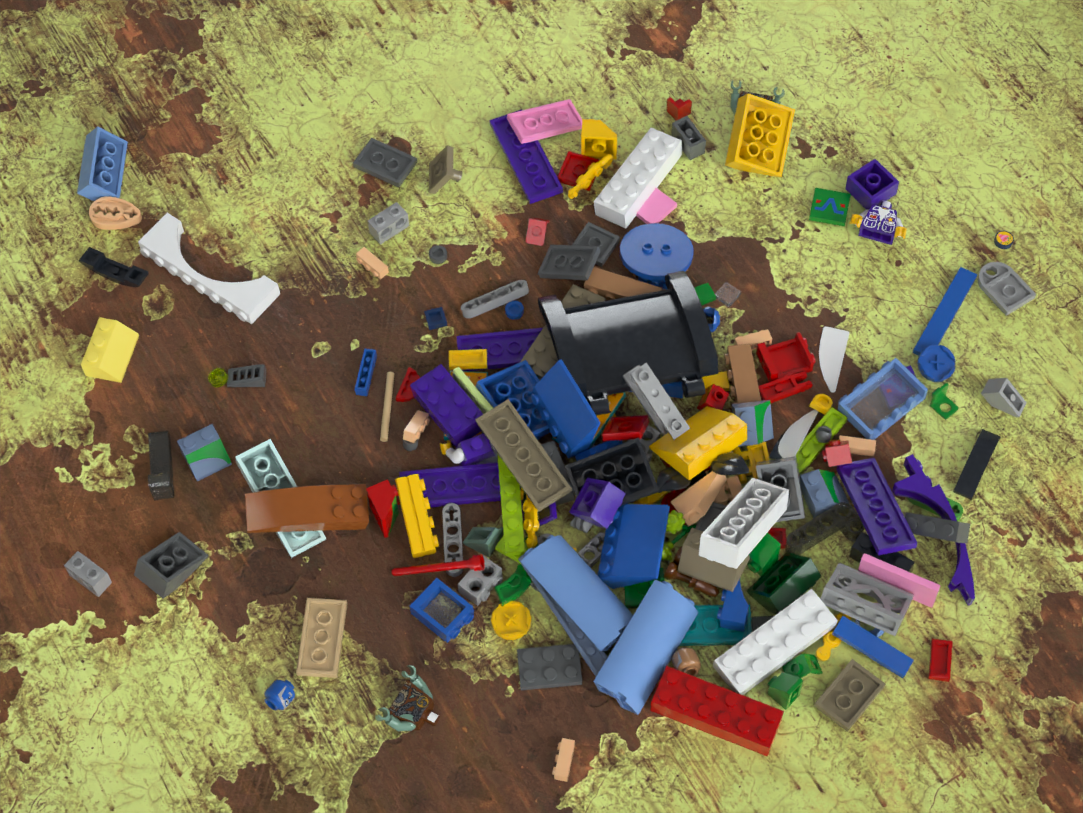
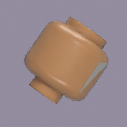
M682 647L672 656L671 661L674 669L692 676L698 674L701 663L694 649Z

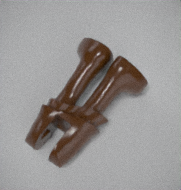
M681 546L673 562L666 569L664 578L667 580H680L689 584L688 588H694L693 591H699L716 598L720 592L715 586L678 572L683 547Z

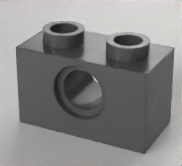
M688 116L672 123L671 136L682 140V151L689 160L705 154L706 140Z

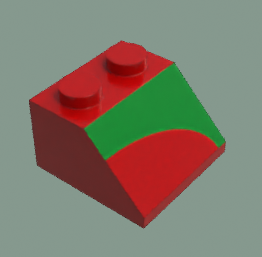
M388 479L366 488L369 506L385 538L390 535L399 514L398 505H400L395 485H390Z

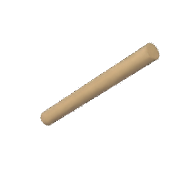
M387 372L380 434V441L382 442L388 441L395 375L393 372Z

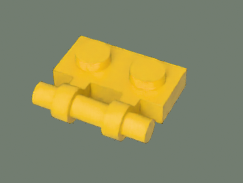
M766 442L746 446L747 451L741 452L740 446L733 449V453L739 454L744 460H749V473L738 475L740 484L747 483V475H752V478L758 479L757 462L769 460Z

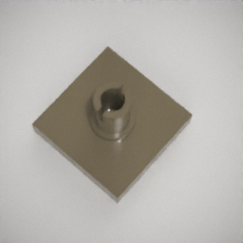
M447 145L429 163V193L436 194L450 179L456 182L461 180L462 171L453 169L454 147Z

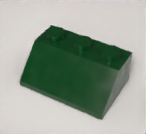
M786 552L747 590V593L768 612L778 614L800 598L809 588L813 587L822 576L811 558Z

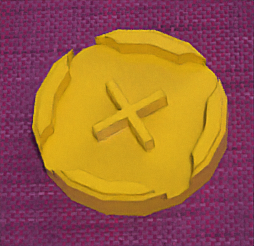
M511 601L503 606L499 604L492 612L491 624L493 631L505 640L520 639L527 634L531 627L530 611L518 601Z

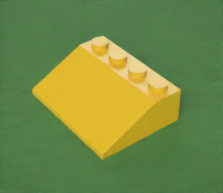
M749 93L738 98L725 166L740 171L782 177L795 109Z
M707 406L686 420L690 429L673 440L668 432L649 445V449L686 479L690 480L711 466L713 461H717L719 455L729 453L747 440V424L733 413Z

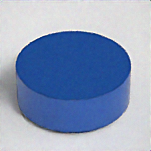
M519 301L508 302L505 306V314L509 319H519L524 314V307Z

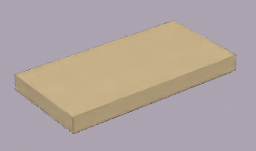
M307 598L296 669L297 676L338 678L347 600Z

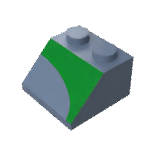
M770 400L731 404L732 413L747 424V440L739 446L756 445L774 438Z
M212 424L177 441L180 451L196 481L232 465L225 447Z
M817 469L800 475L802 495L813 519L850 507L835 472Z

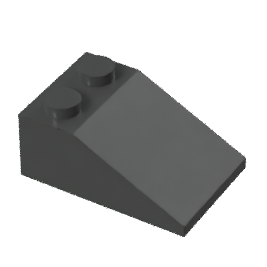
M797 457L757 462L758 480L789 490L787 510L777 522L805 518Z
M178 532L140 557L137 561L134 576L160 597L165 598L178 589L208 558V554L182 533Z

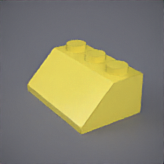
M99 317L81 363L85 376L122 383L139 334L117 320Z

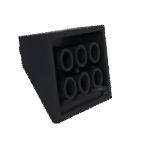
M639 438L565 465L576 497L587 478L608 481L626 493L621 506L660 492Z

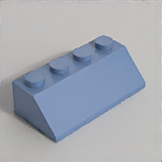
M96 127L86 135L77 194L92 201L106 196L120 198L127 141L100 127Z

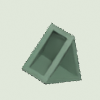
M473 527L463 541V544L490 557L495 550V546L503 537V527Z

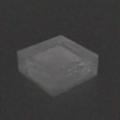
M725 282L715 295L717 300L730 307L741 295V291Z

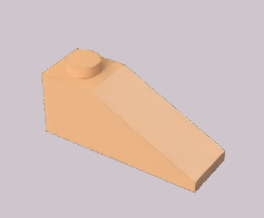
M712 471L671 501L678 513H683L682 518L685 519L688 526L699 521L707 513L727 481V477Z

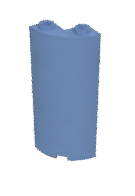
M550 535L535 549L530 548L524 553V558L520 562L600 651H607L619 640L633 614L561 535L555 537Z
M654 580L593 681L598 691L616 698L621 708L638 715L698 614L694 607L695 603L675 591L670 583Z

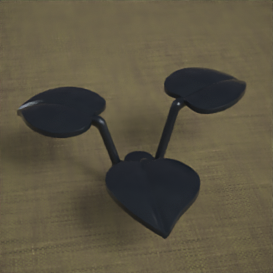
M724 453L718 456L717 461L712 462L708 474L712 471L719 475L749 473V468L739 454ZM673 467L665 468L657 478V486L660 491L658 493L680 490L689 484L694 485L705 477L706 473L702 471L688 480Z

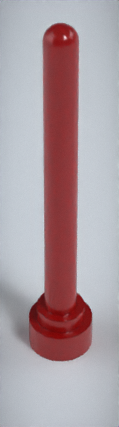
M480 554L473 555L469 560L394 568L391 570V574L393 576L464 568L483 571L485 561L483 555Z

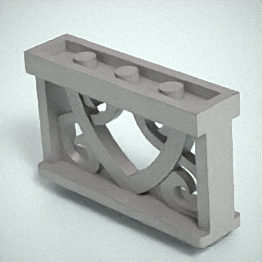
M838 563L830 580L824 587L820 599L826 606L896 636L914 595L842 563ZM856 593H864L873 597L878 603H872L860 598Z

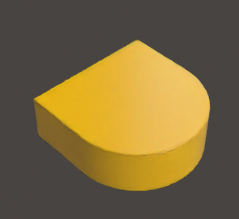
M817 394L809 407L826 415L831 409L833 402L829 396Z

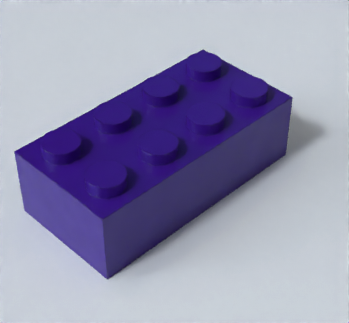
M442 364L410 385L415 399L429 413V416L456 448L460 442L470 439L482 431L475 419L482 416L483 413Z

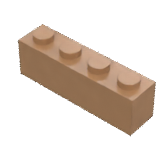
M596 267L593 268L589 279L584 283L585 290L606 298V301L662 291L661 287Z
M751 345L728 346L727 353L724 354V362L729 367L727 377L728 381L732 383L730 395L731 398L734 397L735 399L733 404L761 401Z

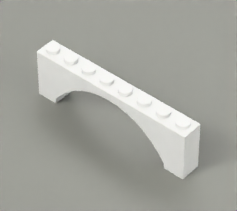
M166 213L138 241L141 249L140 252L146 258L150 257L158 266L167 268L172 275L179 276L187 285L191 284L199 293L208 295L214 303H220L228 312L232 311L244 322L247 321L253 324L280 295L278 284L265 275L252 281L221 282L197 273L186 263L181 254L180 240L181 234L184 232L182 223L169 213Z

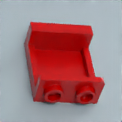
M800 332L796 333L794 339L766 347L765 342L757 344L756 355L769 382L790 374L813 371L815 357L813 353L809 352L807 340L805 337H802Z

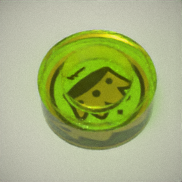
M222 368L212 370L208 376V381L213 387H221L228 380V374Z

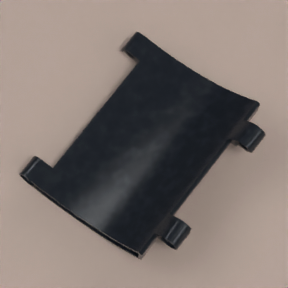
M684 270L665 275L667 290L564 309L561 301L557 299L555 294L538 297L539 310L549 331L557 360L562 359L596 416L611 413L607 395L632 391L622 375L637 365L642 366L647 363L661 385L681 381L685 398L705 395V385L702 377L718 374V357L711 331L698 295Z

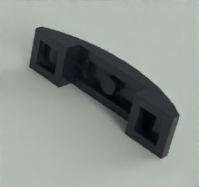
M91 247L79 259L81 264L100 276L129 287H139L149 274L148 271L134 265L128 267L106 258L103 252Z
M982 429L954 488V493L972 500L989 460L1000 440V436Z

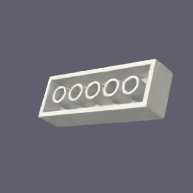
M650 128L594 200L595 215L626 229L645 201L682 156V140Z
M752 478L701 534L699 556L737 569L787 510L789 490Z
M810 589L715 659L713 667L733 692L744 695L832 630L838 620L813 589Z

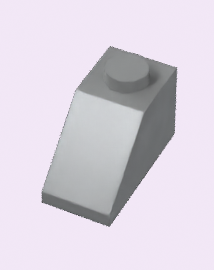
M1007 378L988 379L981 392L982 396L992 407L1014 417H1020L1027 403Z

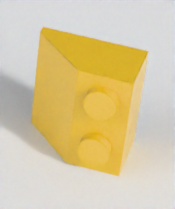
M582 119L581 154L596 159H601L606 154H612L613 160H617V134L601 120Z

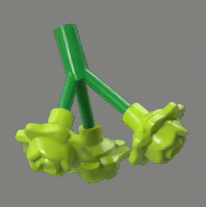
M672 510L671 514H668L666 532H671L672 534H676L677 531L680 532L681 530L682 532L672 541H668L663 545L661 561H671V549L674 547V544L685 534L689 533L691 528H696V525H684L685 519L682 518L683 513L681 512L677 513L675 510Z

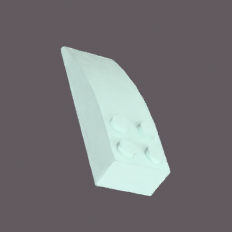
M271 439L235 457L236 464L252 492L297 487ZM323 531L276 532L291 558L326 540Z

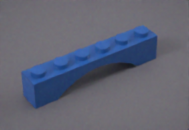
M739 579L733 592L723 589L721 601H724L723 608L719 607L717 619L720 620L721 628L744 632L749 605L743 596Z

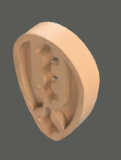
M101 197L95 200L89 208V216L93 225L103 230L128 228L139 224L142 220L141 212L136 206L116 197Z

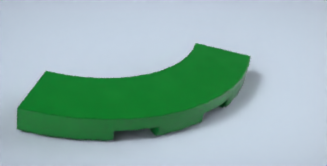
M518 563L516 571L506 581L495 586V592L501 606L519 598L531 585L532 580L520 563Z

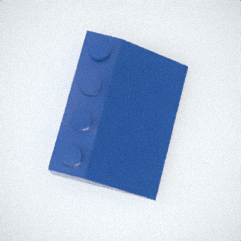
M562 359L558 360L534 386L531 401L538 407L541 418L547 422L552 436L556 437L561 451L569 459L590 448L600 421Z
M526 360L477 381L476 388L493 408L509 399L537 440L550 433V427L546 421H543L538 407L531 401L533 388L540 380Z
M626 504L617 509L612 523L605 531L597 575L608 587L616 589L658 579L670 506Z

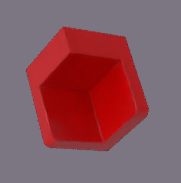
M671 97L667 98L666 111L676 121L691 114L692 101L690 99L684 102L681 98L677 101H674Z

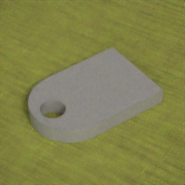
M990 262L984 265L979 272V287L1006 316L1035 299L1036 293L1005 263ZM992 270L996 275H989L986 271Z

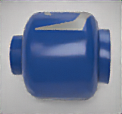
M275 680L264 692V701L267 706L275 711L284 710L295 698L293 684L288 680Z

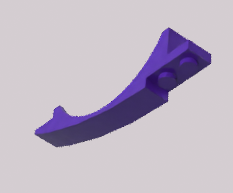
M913 454L907 456L903 466L909 477L894 484L892 489L894 495L919 501L934 510L942 519L957 521L940 484L932 487V481L929 476L924 474L921 462L918 459L916 460ZM955 542L957 564L948 588L951 592L958 589L969 606L975 599V591L968 552L965 543Z

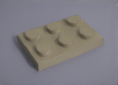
M852 659L816 701L814 707L848 732L884 689L886 684Z

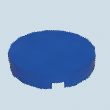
M929 345L918 356V370L929 381L943 382L951 377L956 367L954 355L948 348L942 345Z

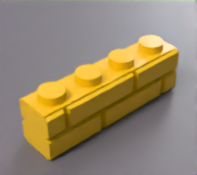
M418 474L396 478L395 482L413 558L435 554V547H439L437 535L432 536L431 528L435 527L432 516L428 517L427 509H430L428 497H423L422 491L426 490L424 479H419Z

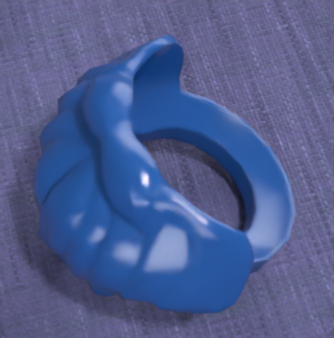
M705 307L703 309L704 313L712 318V324H708L710 331L714 332L720 324V314L714 308Z

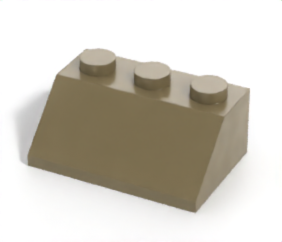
M691 528L682 547L678 572L733 592L750 559L749 555L737 569L699 556V548L703 531Z

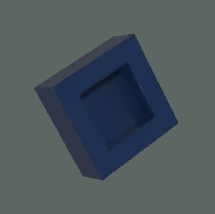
M442 307L424 311L429 330L447 326Z

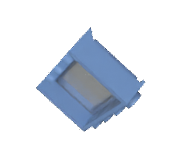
M895 358L891 362L887 361L884 363L881 370L877 373L873 372L870 374L867 381L863 384H858L851 394L844 395L838 402V411L848 417L847 420L866 439L875 440L926 399L928 389Z

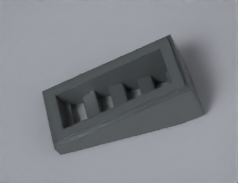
M265 364L228 369L227 387H265L267 372ZM233 375H237V380L233 381Z

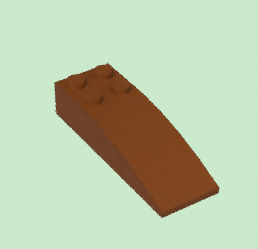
M366 484L303 486L266 490L244 495L247 533L366 529L369 523Z

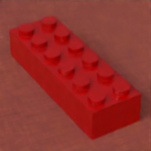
M666 666L651 701L652 712L767 757L784 711L669 666Z

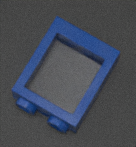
M438 578L410 605L411 615L446 643L451 638L455 639L460 633V629L465 624H469L474 617L473 606Z

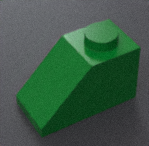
M766 533L749 553L748 568L753 573H758L762 576L778 561L781 544L770 534Z
M782 672L778 677L774 676L768 682L767 694L786 710L800 696L803 680Z

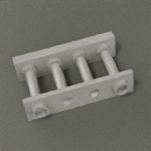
M647 363L642 366L637 365L622 375L662 436L669 432L674 440L690 429Z

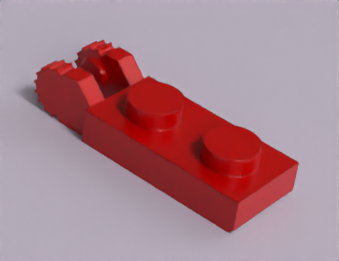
M803 371L784 376L758 387L762 401L770 400L771 403L804 392L810 389L813 384L811 381L797 384V382L807 377V373Z

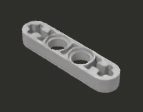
M518 280L465 302L461 305L463 317H476L525 296L529 293L527 281Z
M449 503L444 506L442 511L445 562H452V559L455 558L456 561H463L460 508L455 503ZM450 510H454V521H450ZM450 527H456L458 532L450 535L447 533V530ZM450 545H457L459 549L457 552L451 553L448 551V547ZM463 569L446 570V573L451 577L459 576L463 572Z

